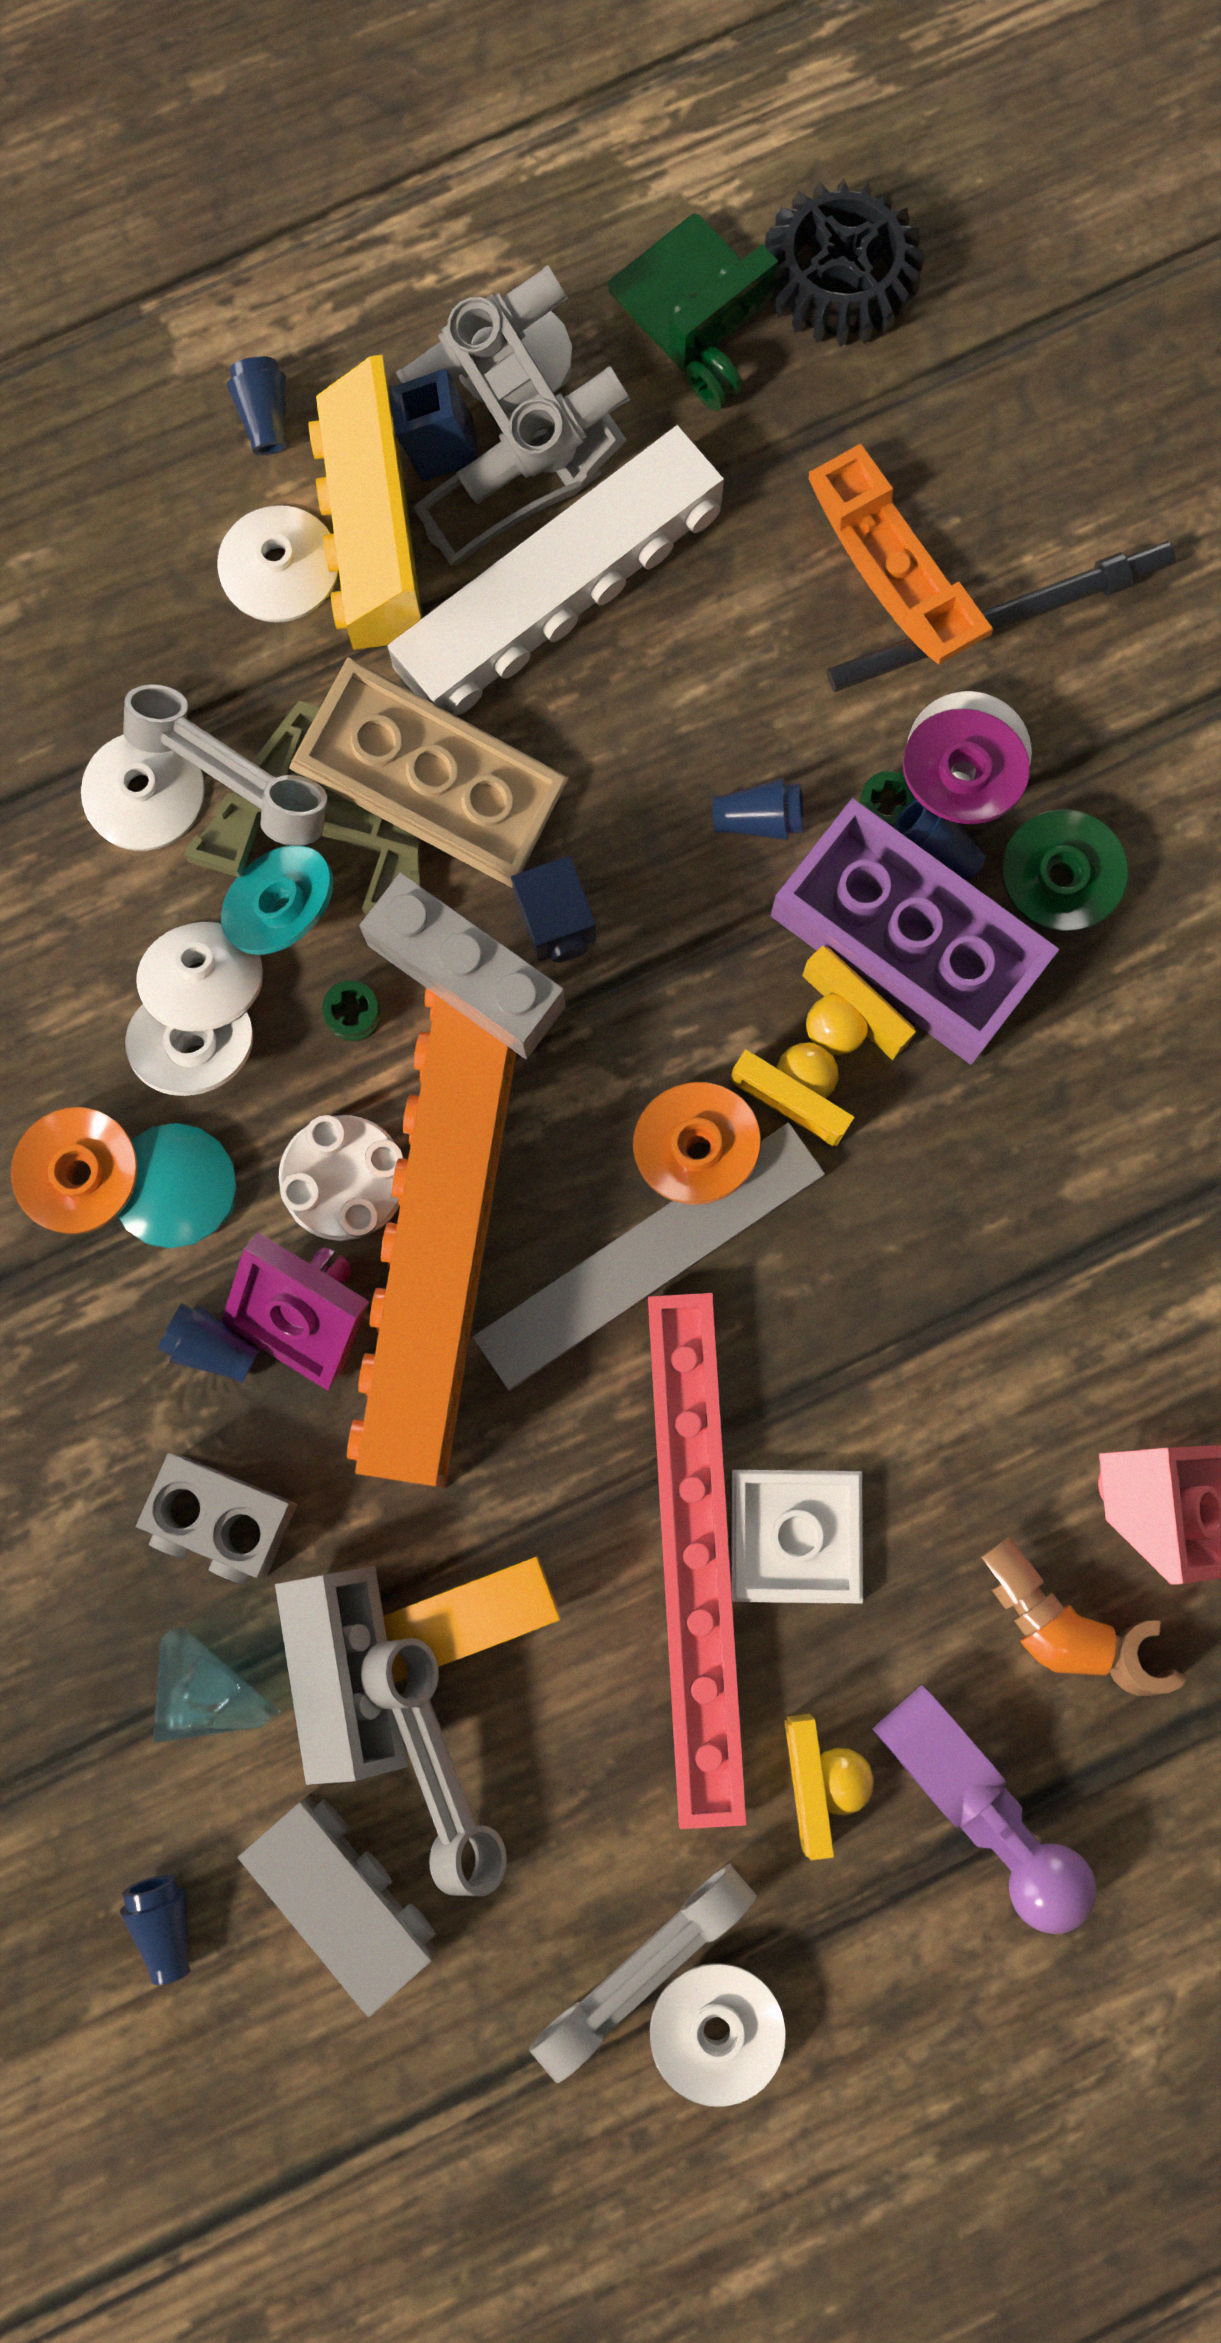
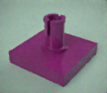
M258 1232L243 1250L221 1322L236 1334L328 1391L343 1371L369 1301L342 1284L347 1281L352 1272L350 1263L342 1255L329 1268L326 1265L333 1258L335 1251L329 1248H322L318 1250L309 1264Z

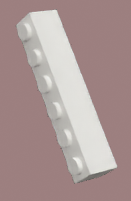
M676 425L388 644L393 669L413 693L456 716L463 714L477 703L482 695V689L496 678L501 676L503 679H506L520 671L530 659V652L547 639L555 642L567 635L578 622V616L594 603L604 605L615 598L624 588L626 579L643 566L646 569H651L662 562L671 552L673 543L690 530L693 533H698L709 526L721 510L724 478Z

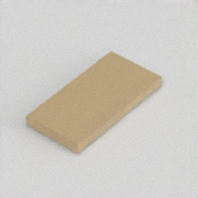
M347 657L289 769L317 782L328 790L511 888L510 876L522 872L568 780L567 776Z

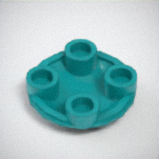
M179 1123L151 1127L131 1140L138 1161L137 1180L129 1202L117 1215L125 1229L146 1244L155 1247L171 1249L195 1245L216 1232L220 1225L227 1222L234 1214L236 1206L234 1197L237 1189L234 1165L218 1140L201 1128Z

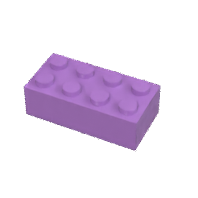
M853 798L777 893L771 912L773 919L816 951L822 945L824 947L828 946L893 1008L970 1065L975 1061L1059 950Z

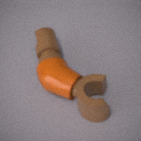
M1011 1536L1005 1538L982 1557L1000 1582L992 1589V1592L1005 1609L1013 1606L1019 1614L1014 1619V1622L1024 1634L1020 1642L1039 1663L1055 1673L1103 1676L1110 1672L1113 1680L1124 1691L1136 1696L1167 1694L1181 1688L1185 1684L1187 1677L1175 1669L1162 1671L1156 1677H1152L1142 1669L1137 1654L1139 1644L1144 1638L1159 1635L1161 1620L1132 1624L1122 1629L1116 1635L1114 1627L1078 1615L1071 1605L1063 1607L1052 1592L1044 1595L1039 1586L1044 1583L1043 1579Z

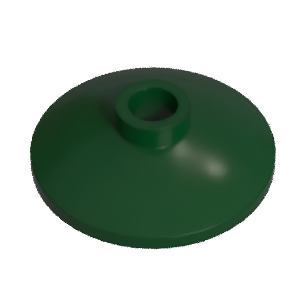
M1052 810L1032 817L1014 833L1003 856L1002 880L1009 900L1015 909L1028 921L1050 931L1076 932L1097 925L1117 907L1127 886L1128 862L1121 842L1115 833L1102 821L1087 813L1076 810ZM1056 868L1065 870L1070 876V884L1067 886L1056 885L1050 878V871Z

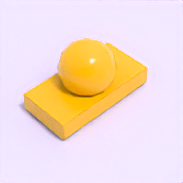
M822 945L807 960L802 976L824 996L813 1004L807 1016V1032L813 1043L824 1046L833 1055L851 1053L860 1047L865 1038L868 1037L891 1060H894L908 1046L915 1034V1027L828 946L824 947Z
M799 1043L788 1048L780 1057L776 1068L745 1049L733 1067L730 1079L732 1081L731 1084L832 1147L833 1145H838L854 1119V1116L826 1099L835 1090L839 1073L834 1056L824 1046L815 1043Z
M810 1714L788 1716L784 1722L801 1848L810 1860L834 1858L828 1812L833 1815L847 1816L862 1809L869 1802L874 1791V1775L870 1764L865 1758L851 1749L834 1748L820 1755L816 1722Z

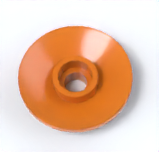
M706 1082L681 1084L657 1096L641 1114L633 1138L636 1164L649 1186L667 1199L690 1205L713 1203L736 1192L753 1173L761 1149L759 1126L748 1104L733 1091L723 1086ZM696 1143H705L711 1149L705 1158L693 1159L688 1155L690 1147Z
M83 1107L60 1109L36 1121L20 1139L11 1164L13 1192L22 1210L40 1226L63 1234L90 1232L112 1221L129 1202L137 1180V1155L126 1131L109 1116ZM82 1164H88L91 1169L90 1178L86 1183L76 1185L73 1181L75 1169Z

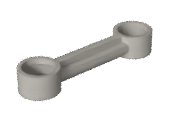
M143 685L127 693L124 701L123 734L132 746L153 753L175 751L262 810L261 828L268 837L276 842L300 846L313 843L321 837L324 830L327 794L317 782L295 775L273 777L187 720V700L181 693L170 687ZM285 809H295L303 812H293Z
M410 1638L379 1642L369 1649L363 1659L361 1683L365 1695L372 1704L381 1709L393 1710L438 1833L430 1853L432 1878L438 1888L448 1895H488L500 1885L504 1877L507 1864L506 1849L501 1837L494 1829L488 1826L475 1825L431 1705L430 1699L436 1690L439 1677L436 1657L431 1648L418 1639ZM397 1653L403 1657L408 1670V1681L402 1695L397 1692L392 1681V1664ZM469 1839L475 1852V1868L470 1880L467 1882L462 1872L461 1855L464 1845Z
M731 1864L720 1868L691 1894L674 1917L581 2002L574 2003L555 2018L531 2044L529 2048L531 2054L556 2083L566 2079L597 2050L606 2035L695 1952L706 1942H712L730 1929L757 1899L756 1893Z

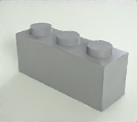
M402 873L397 875L359 925L367 945L526 1060L566 1008L564 989Z
M375 1566L275 1584L306 1785L357 1781L408 1767L404 1741L393 1710L381 1709L372 1704L365 1695L361 1683V1666L366 1653L375 1644L387 1641Z
M308 1794L237 1858L369 2018L431 1962L436 1947L430 1940L435 1936V1932L428 1920L413 1904L409 1903L403 1909L386 1887L392 1883V1880L381 1863L368 1851L360 1856L343 1835L349 1831V1828L338 1811L324 1799L317 1804Z

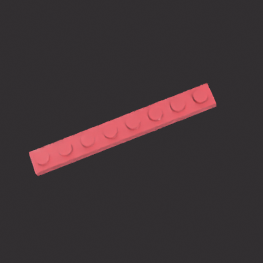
M713 1294L649 1296L648 1313L679 1829L746 1825Z

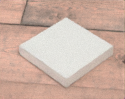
M731 1470L732 1602L863 1603L862 1471Z

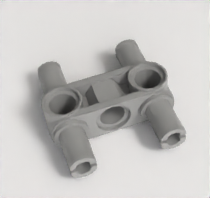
M548 265L504 297L498 292L496 295L491 293L486 298L469 297L460 301L452 309L448 318V325L441 329L442 333L438 335L440 342L402 369L396 371L401 383L445 368L448 370L452 380L460 374L465 379L469 376L503 431L499 435L500 443L456 472L461 483L477 505L521 474L527 478L530 475L534 477L540 472H556L565 468L572 461L576 448L584 443L583 439L587 437L585 430L622 404L631 400L610 366L565 398H563L561 393L555 396L521 339L526 337L523 330L568 300L567 295ZM493 327L490 337L485 342L479 345H471L474 335L480 329ZM555 426L554 434L546 444L531 446L533 436L540 428Z

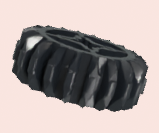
M844 178L838 184L836 192H829L819 182L817 187L814 188L813 198L798 191L796 197L792 200L791 209L780 208L779 213L776 215L775 227H770L765 236L764 246L778 260L774 299H776L775 310L778 318L793 315L792 327L795 334L807 326L814 328L813 337L816 344L825 337V333L836 334V340L840 348L847 342L848 333H855L864 344L871 338L873 327L886 334L893 325L894 317L903 319L909 310L911 299L919 291L921 283L919 274L922 272L924 264L923 250L919 249L921 239L919 228L908 227L910 220L908 208L891 211L893 200L890 192L879 199L871 197L872 190L870 189L869 182L860 189V192L849 191ZM808 244L813 250L811 265L804 271H801L795 257ZM882 255L889 273L878 283L872 276V266L874 259Z

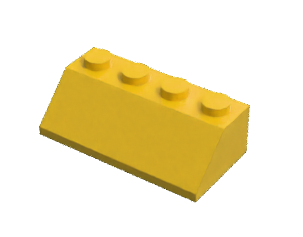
M383 355L368 357L316 396L319 420L308 422L314 459L324 458L327 477L316 478V487L321 515L332 514L334 534L323 535L329 573L339 571L341 591L331 592L333 616L337 630L347 628L353 650L387 646L422 619L399 442L395 435L389 384Z

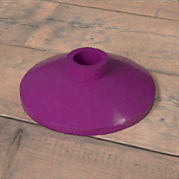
M973 709L945 710L925 719L911 734L903 756L904 776L914 797L933 814L956 823L978 824L1003 816L1019 802L1029 780V758L1019 736L997 717ZM963 772L970 777L971 781L959 779L953 773Z

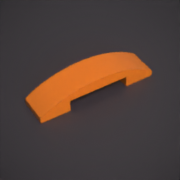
M862 444L853 447L809 472V481L838 538L860 574L895 622L927 656L937 664H941L992 635L993 628L962 584L957 582L952 586L896 509L892 503V486Z

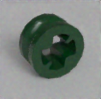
M708 347L701 353L702 362L692 361L685 367L684 373L688 384L699 400L711 410L719 411L726 405V395L731 397L737 396L743 390V383L730 359L717 348Z
M882 771L873 775L865 783L859 803L893 827L902 810L916 798L910 791L904 774L895 771ZM883 790L896 792L895 802L900 799L903 801L904 805L896 806L892 815L880 813L881 804L873 805L871 799H879Z
M343 981L335 984L323 999V1017L329 1029L336 1037L347 1042H359L369 1038L377 1030L381 1021V1008L374 992L367 985L358 981ZM349 997H356L360 1006H363L366 1002L369 1004L368 1011L359 1014V1024L354 1026H348L344 1017L337 1021L335 1019V1012L345 1009V999Z

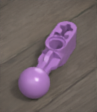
M920 1685L874 1726L872 1730L956 1828L960 1826L977 1847L993 1849L1011 1870L1009 1894L1016 1912L1024 1922L1036 1930L1049 1934H1062L1078 1928L1090 1916L1096 1902V1881L1090 1866L1081 1855L1066 1846L1040 1844L1022 1823V1806L1005 1788L1007 1783L940 1703L925 1687Z

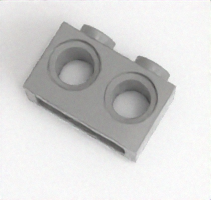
M168 1453L136 1527L153 1534L149 1542L151 1547L181 1559L186 1558L189 1550L212 1559L209 1571L225 1579L245 1585L249 1575L255 1578L267 1577L298 1504L183 1455ZM185 1490L193 1492L200 1503V1514L197 1520L187 1528L178 1525L171 1513L173 1500L179 1493ZM243 1515H248L255 1519L261 1531L258 1545L249 1553L237 1550L230 1539V1530L233 1523Z

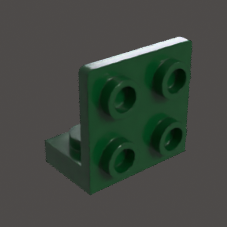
M693 213L613 276L608 282V291L684 373L685 367L692 361L698 362L701 359V353L708 347L718 346L773 301L778 260L763 244L745 258L738 256L699 214Z

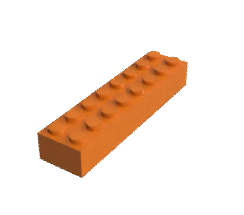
M426 988L425 1007L431 1008L430 1032H419L415 1048L414 1070H420L421 1088L419 1096L409 1094L405 1107L403 1133L409 1134V1144L411 1146L409 1158H398L394 1171L392 1197L399 1198L400 1211L398 1223H387L384 1231L381 1261L388 1262V1269L390 1270L386 1289L376 1288L372 1300L370 1327H376L379 1335L375 1354L365 1353L363 1357L358 1390L359 1393H366L368 1399L364 1420H353L348 1440L347 1459L357 1461L355 1474L446 1488L517 1053Z

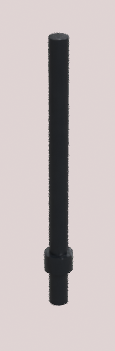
M1168 541L1128 556L1119 552L1097 560L1094 569L982 610L981 613L993 628L992 633L1100 592L1109 596L1132 587L1134 579L1174 565L1176 561L1175 553ZM908 638L828 668L826 672L832 690L837 692L929 656Z

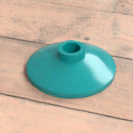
M292 845L274 849L254 860L244 869L242 878L237 877L225 896L221 911V924L227 939L239 950L255 955L274 953L299 941L318 923L330 902L333 892V874L329 864L314 849L306 846Z

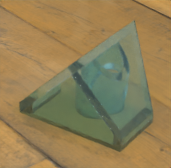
M184 1627L170 1629L161 1639L153 1743L261 1728L272 1722L279 1714L280 1710Z

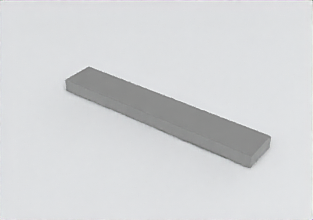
M788 1122L761 1141L757 1165L749 1179L736 1192L724 1199L708 1204L690 1205L675 1201L670 1202L477 1333L473 1338L507 1389L511 1391L822 1179L825 1173Z

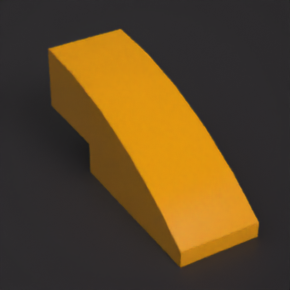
M537 1556L384 1615L383 1618L387 1641L410 1638L421 1640L431 1648L439 1667L557 1622L561 1619V1616ZM399 1653L395 1656L392 1664L394 1683L408 1678L406 1663Z

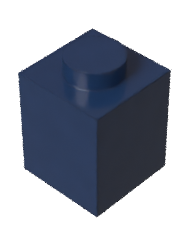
M446 368L389 388L395 435L423 482L462 469L479 457L472 414Z
M570 856L510 876L513 894L538 962L552 957L555 963L565 962L577 958L588 951L587 944L596 941V924Z

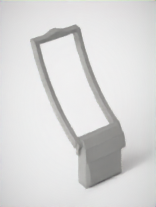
M610 414L606 415L585 430L587 437L583 439L584 443L576 448L572 461L565 468L556 471L565 487L551 492L517 510L472 540L457 553L454 552L427 509L462 484L458 475H454L441 484L413 508L425 526L429 541L442 551L451 566H457L485 544L522 520L559 501L577 495L578 492L601 475L599 468L623 445L626 438ZM555 426L538 430L533 436L531 446L546 444L552 438Z

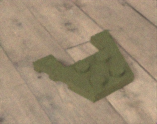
M298 701L252 763L275 778L286 775L302 776L289 769L320 706ZM323 787L327 794L324 830L321 836L380 853L362 907L364 914L367 915L399 873H402L421 887L420 838ZM235 791L233 794L228 792L215 809L217 815L200 837L195 835L188 844L184 853L185 858L189 863L242 878L260 825L262 810ZM285 809L293 812H303L295 809Z

